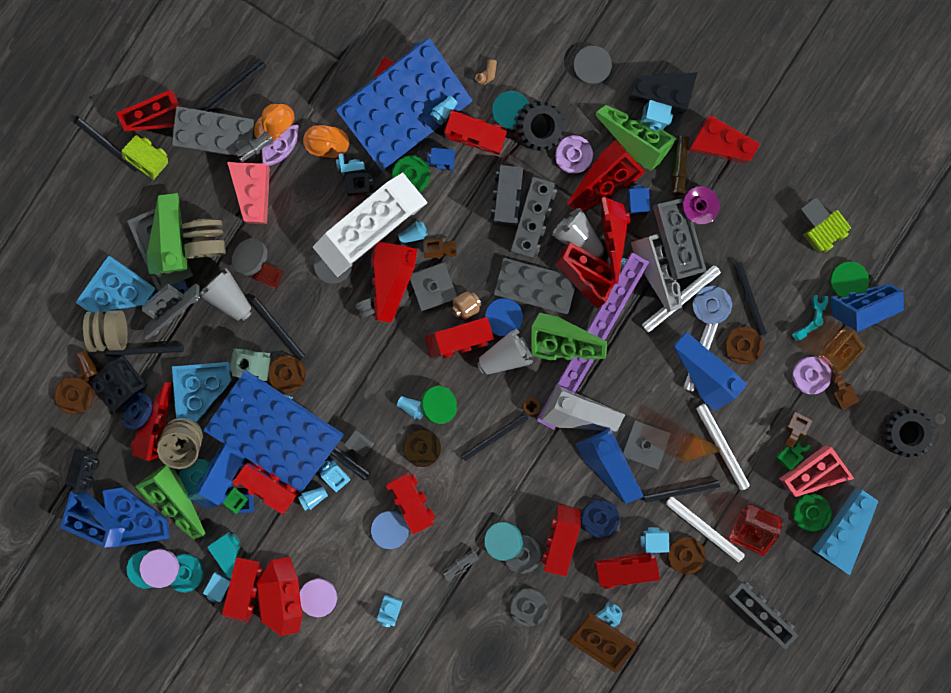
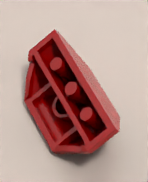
M289 556L272 559L256 583L261 622L280 636L299 633L302 621V608L297 574Z

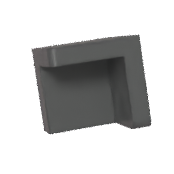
M814 198L804 207L797 210L810 229L815 228L830 216L818 198Z
M357 428L345 443V446L365 457L375 444V441Z

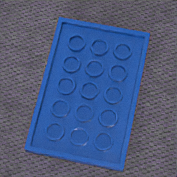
M426 38L335 109L382 171L441 126L430 116L434 107L449 96H452L458 102L453 111L459 112L473 100L431 39Z
M247 370L243 372L204 429L206 433L223 444L227 443L237 449L245 458L256 465H260L262 469L270 474H275L281 481L295 487L300 493L343 437L342 432Z

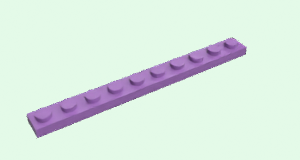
M632 252L630 253L620 271L619 284H614L606 303L599 308L587 332L603 340L606 339L649 263L647 260ZM573 357L556 386L559 385L576 392L594 359ZM553 390L545 406L543 407L541 413L539 414L537 421L554 430L556 426L541 420L544 411L554 393Z

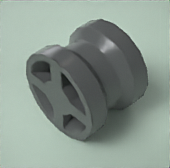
M372 298L354 305L355 309L359 311V319L375 314Z

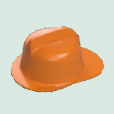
M284 104L268 105L255 124V137L258 138L267 131L270 136L265 138L264 141L272 137L273 141L277 140L293 124L295 117L292 108Z
M315 125L305 132L303 138L306 150L316 156L338 158L339 154L343 153L344 155L349 147L347 134L336 127Z

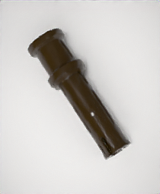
M677 136L675 168L671 174L672 188L669 190V193L672 195L687 194L685 183L686 179H688L686 173L688 136H684V138Z

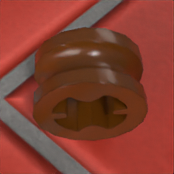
M528 398L523 403V410L528 415H535L540 410V403L535 398ZM530 401H534V404H537V408H534L533 412H529V408L526 409V405H529Z

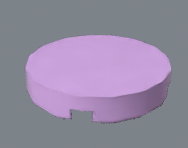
M572 135L564 138L559 142L555 150L556 164L562 171L568 174L582 173L589 167L593 159V150L589 142L581 136Z
M814 356L805 357L799 360L793 368L792 380L796 388L803 393L818 394L823 392L830 384L831 369L821 358Z
M163 549L152 550L143 557L140 563L142 579L146 584L155 588L170 585L178 575V559L170 551Z
M316 578L310 580L300 590L301 607L310 616H326L336 606L338 597L335 587L326 579Z

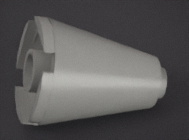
M580 208L570 213L571 216L567 219L564 218L553 230L554 234L552 235L566 246L572 242L598 258L604 255V247Z
M227 268L202 289L203 291L199 292L201 298L237 321L240 319L244 321L251 315L250 304Z
M517 329L512 330L479 357L480 362L477 364L482 373L485 372L488 375L533 363V360H529L532 357L525 339L518 337L517 334L520 332Z

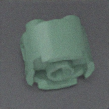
M234 348L229 375L241 377L243 372L247 370L262 381H267L271 360L270 353Z

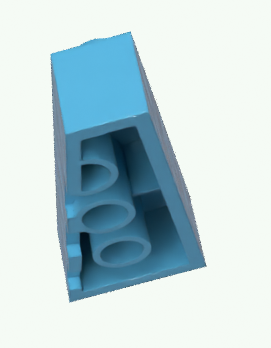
M855 488L812 550L850 575L878 500L865 491Z

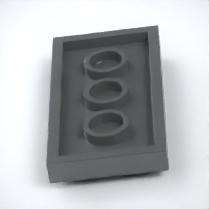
M176 106L171 146L236 156L235 152L248 145V142L252 140L254 119Z
M684 198L653 206L673 280L707 271L694 224L686 217L683 211Z
M156 208L127 221L147 268V250ZM188 260V270L151 274L157 290L160 291L167 284L172 285L194 277Z
M504 258L494 295L568 315L575 285L563 273Z

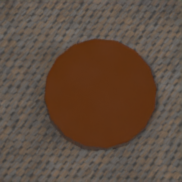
M738 327L726 336L724 350L732 362L750 364L761 356L763 340L755 329Z
M290 355L280 356L269 367L268 380L271 386L279 392L293 393L299 390L305 382L306 368L297 357Z
M68 377L57 385L54 399L63 412L67 414H80L91 407L94 401V390L84 378Z
M690 536L676 538L669 545V552H667L670 566L674 571L685 575H690L700 570L706 557L702 544Z

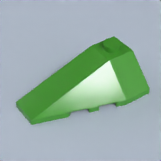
M607 105L595 114L633 159L650 171L660 164L677 140V138L666 131L652 130L648 126L640 124V119L638 121L629 119L626 113Z
M178 193L158 196L147 250L149 275L188 270L187 258L184 255L183 245H185L184 238H182L183 230H181L182 219Z
M539 313L532 325V356L547 360H556V358L572 360L573 357H581L582 359L606 358L607 341L557 316Z
M164 465L135 486L151 505L156 503L163 509L161 512L163 515L174 518L175 524L193 540L204 536L205 531L191 500L187 498L188 493L174 468Z

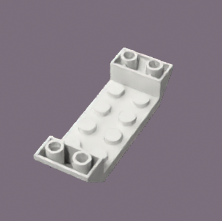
M401 173L384 184L327 231L313 248L333 273L339 277L352 266L353 262L410 215H414L424 207L427 201L404 173Z

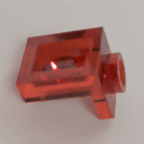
M262 263V268L253 274L251 278L277 289L284 271Z

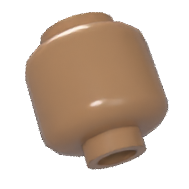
M466 291L453 299L454 307L451 309L457 318L461 317L467 320L479 312L481 302L475 293Z

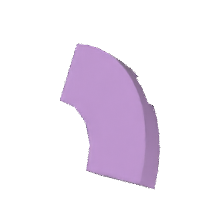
M291 125L277 140L261 149L262 164L274 165L291 153L298 139V125Z

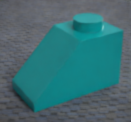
M230 531L207 547L229 579L232 577L236 557L239 558L240 541Z

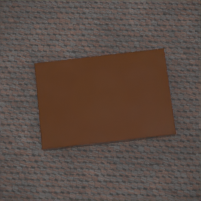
M591 612L588 613L568 639V642L615 673L638 645Z

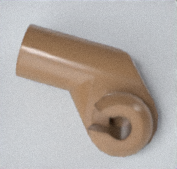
M488 60L486 70L481 74H476L475 80L479 85H486L495 78L497 61Z

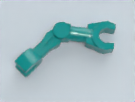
M818 295L812 296L811 302L813 309H815V316L813 321L805 328L792 334L795 341L802 340L809 332L823 325L822 315L828 303V296H822L821 303L817 301Z

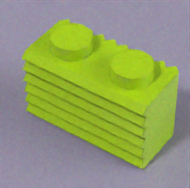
M135 135L127 146L122 149V158L154 180L168 164L167 154L161 148L156 149L151 146L152 144L147 138H140Z
M836 210L830 213V216L818 226L808 230L803 236L817 253L822 251L825 253L834 247L832 243L837 239L841 241L847 237L851 227L840 212Z

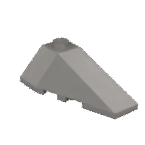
M661 234L631 242L633 253L649 262L643 273L666 310L671 312L682 308L680 285L676 280H673Z
M557 385L541 420L559 428L601 431L611 428L612 431L617 432L625 414Z

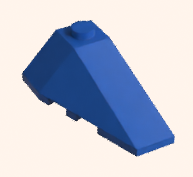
M611 428L576 443L584 462L626 504L644 497Z

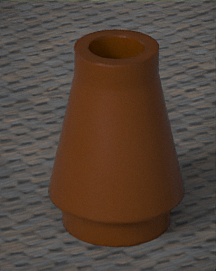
M86 351L80 352L75 356L81 378H84L85 381L92 380L99 373V368Z

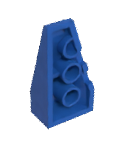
M685 332L673 346L683 366L686 367L692 383L696 386L699 397L713 411L736 399L747 386V383L689 333Z

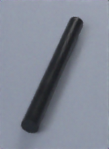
M79 118L76 121L80 128L133 171L137 172L139 170L122 158V151L83 119Z
M742 261L735 263L734 265L759 336L767 334Z
M257 297L253 299L251 303L297 358L302 360L306 356L260 300Z
M179 344L126 347L124 350L114 351L106 349V356L183 352L184 346Z
M523 413L461 455L464 461H467L528 420V417Z
M719 480L648 494L644 495V501L647 503L719 488L720 483Z

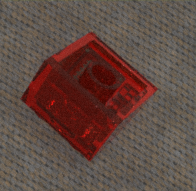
M748 503L736 521L729 542L764 556L781 536L783 518Z

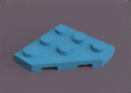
M108 256L76 303L88 312L95 313L97 311L107 312L142 306L152 298L157 288L112 256Z
M230 362L172 367L176 419L186 418L194 422L200 420L232 382V375H229Z

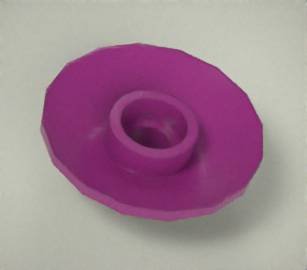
M704 186L695 187L685 195L683 211L691 222L698 225L707 224L718 215L720 209L719 199L711 189ZM697 203L701 205L700 210L696 208Z

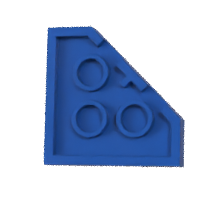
M124 487L103 490L105 509L125 528L120 546L170 538L168 519Z

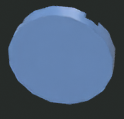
M717 286L704 287L696 294L695 301H693L694 313L698 319L707 324L721 323L728 317L732 308L731 297L727 291Z
M388 510L376 516L372 523L371 534L377 545L385 549H394L405 543L409 535V526L401 513Z

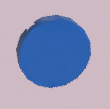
M510 299L493 301L485 313V318L488 317L492 332L499 336H506L514 329L518 330L523 322V313L520 306Z

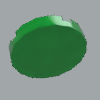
M417 156L401 158L395 164L392 171L393 178L404 173L418 192L423 191L430 181V169L427 163Z
M856 262L841 263L832 271L829 280L830 287L834 294L841 298L849 296L851 292L856 294L865 293L869 285V276L865 268Z
M435 386L427 389L422 394L420 409L427 421L435 424H444L451 421L455 416L457 401L449 389L443 386Z
M814 493L804 494L799 497L794 503L792 510L793 519L796 524L810 532L825 528L832 516L829 502L821 495Z

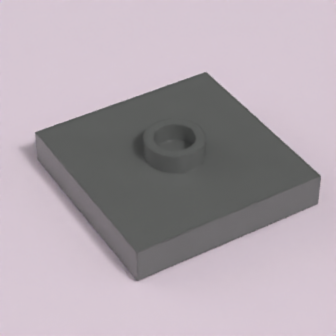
M445 262L411 275L410 280L421 311L452 301L457 297Z
M634 420L623 454L625 458L658 469L671 433Z

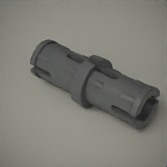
M266 131L254 141L250 140L248 145L235 152L237 157L243 153L245 154L239 158V161L243 163L255 153L259 154L262 148L274 142L272 137L264 141L270 134Z
M471 549L460 559L457 558L442 573L449 582L461 572L467 571L466 568L480 558Z

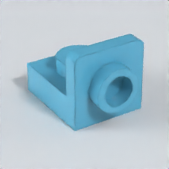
M343 153L339 154V159H336L337 169L341 171L343 176L345 174L366 172L364 162H360L359 159L348 161L349 164H345Z
M333 458L325 461L318 470L321 478L335 492L351 480Z
M385 595L376 619L380 621L379 624L385 627L395 626L403 601Z
M609 600L605 608L598 612L596 616L612 627L620 624L623 613L617 605Z

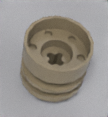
M197 219L181 225V230L191 231L182 234V238L192 239V242L183 245L185 258H205L226 254L225 241L215 240L216 236L224 234L223 230H214V228L223 226L221 220Z
M122 310L107 311L105 316L102 311H97L96 313L86 312L83 320V337L89 352L104 351L106 346L109 351L124 350L126 348L128 336L127 322Z
M177 418L168 422L163 429L157 447L158 456L161 461L167 466L176 469L187 468L192 465L198 458L203 440L202 429L197 423L186 418Z

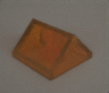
M843 328L818 357L823 359L838 375H842L866 347L854 329Z
M688 432L676 454V458L684 463L719 452L720 448Z

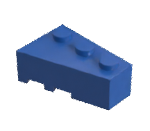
M892 284L868 288L867 292L861 294L851 292L849 296L839 299L838 296L831 297L832 317L856 332L861 331L904 311V291Z
M227 443L221 445L208 464V470L204 477H200L198 480L199 486L195 493H190L187 498L205 509L221 505L227 497L225 493L228 487L231 488L233 481L236 479L234 477L236 472L240 471L244 466L245 461L243 460L245 457Z
M71 491L60 528L104 548L120 546L125 528L87 491L78 495Z

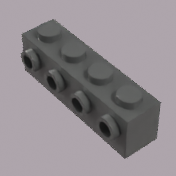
M535 177L532 178L511 253L532 259L534 255H538L541 244H538L540 236H544L546 229L543 223L545 218L549 219L552 209L548 207L550 199L554 200L557 189L554 188L555 183Z
M737 578L725 593L786 650L799 636L793 631L795 626L787 619L785 621L780 619L781 613L773 606L769 608L765 604L767 600L761 594L755 595L751 591L753 587L746 580L741 582Z

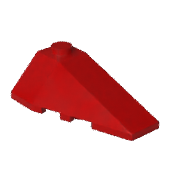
M615 140L600 154L567 204L573 210L580 208L584 212L598 204L601 198L607 195L612 196L617 189L623 186L626 188L633 184L645 173V170Z
M604 197L601 199V222L614 284H619L627 224L630 223L629 212H625L623 204Z
M378 242L373 246L371 267H374L375 278H372L373 285L376 287V295L374 296L375 320L392 323L415 268L418 249Z
M173 382L164 383L153 403L152 414L148 423L138 430L135 438L132 439V455L148 461L159 458L157 447L166 425Z

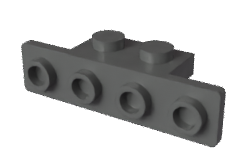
M167 284L143 304L142 311L154 318L145 325L143 338L148 340L150 337L157 335L161 328L169 325L173 318L178 314H182L190 304H194L200 296L199 285H193L182 294Z

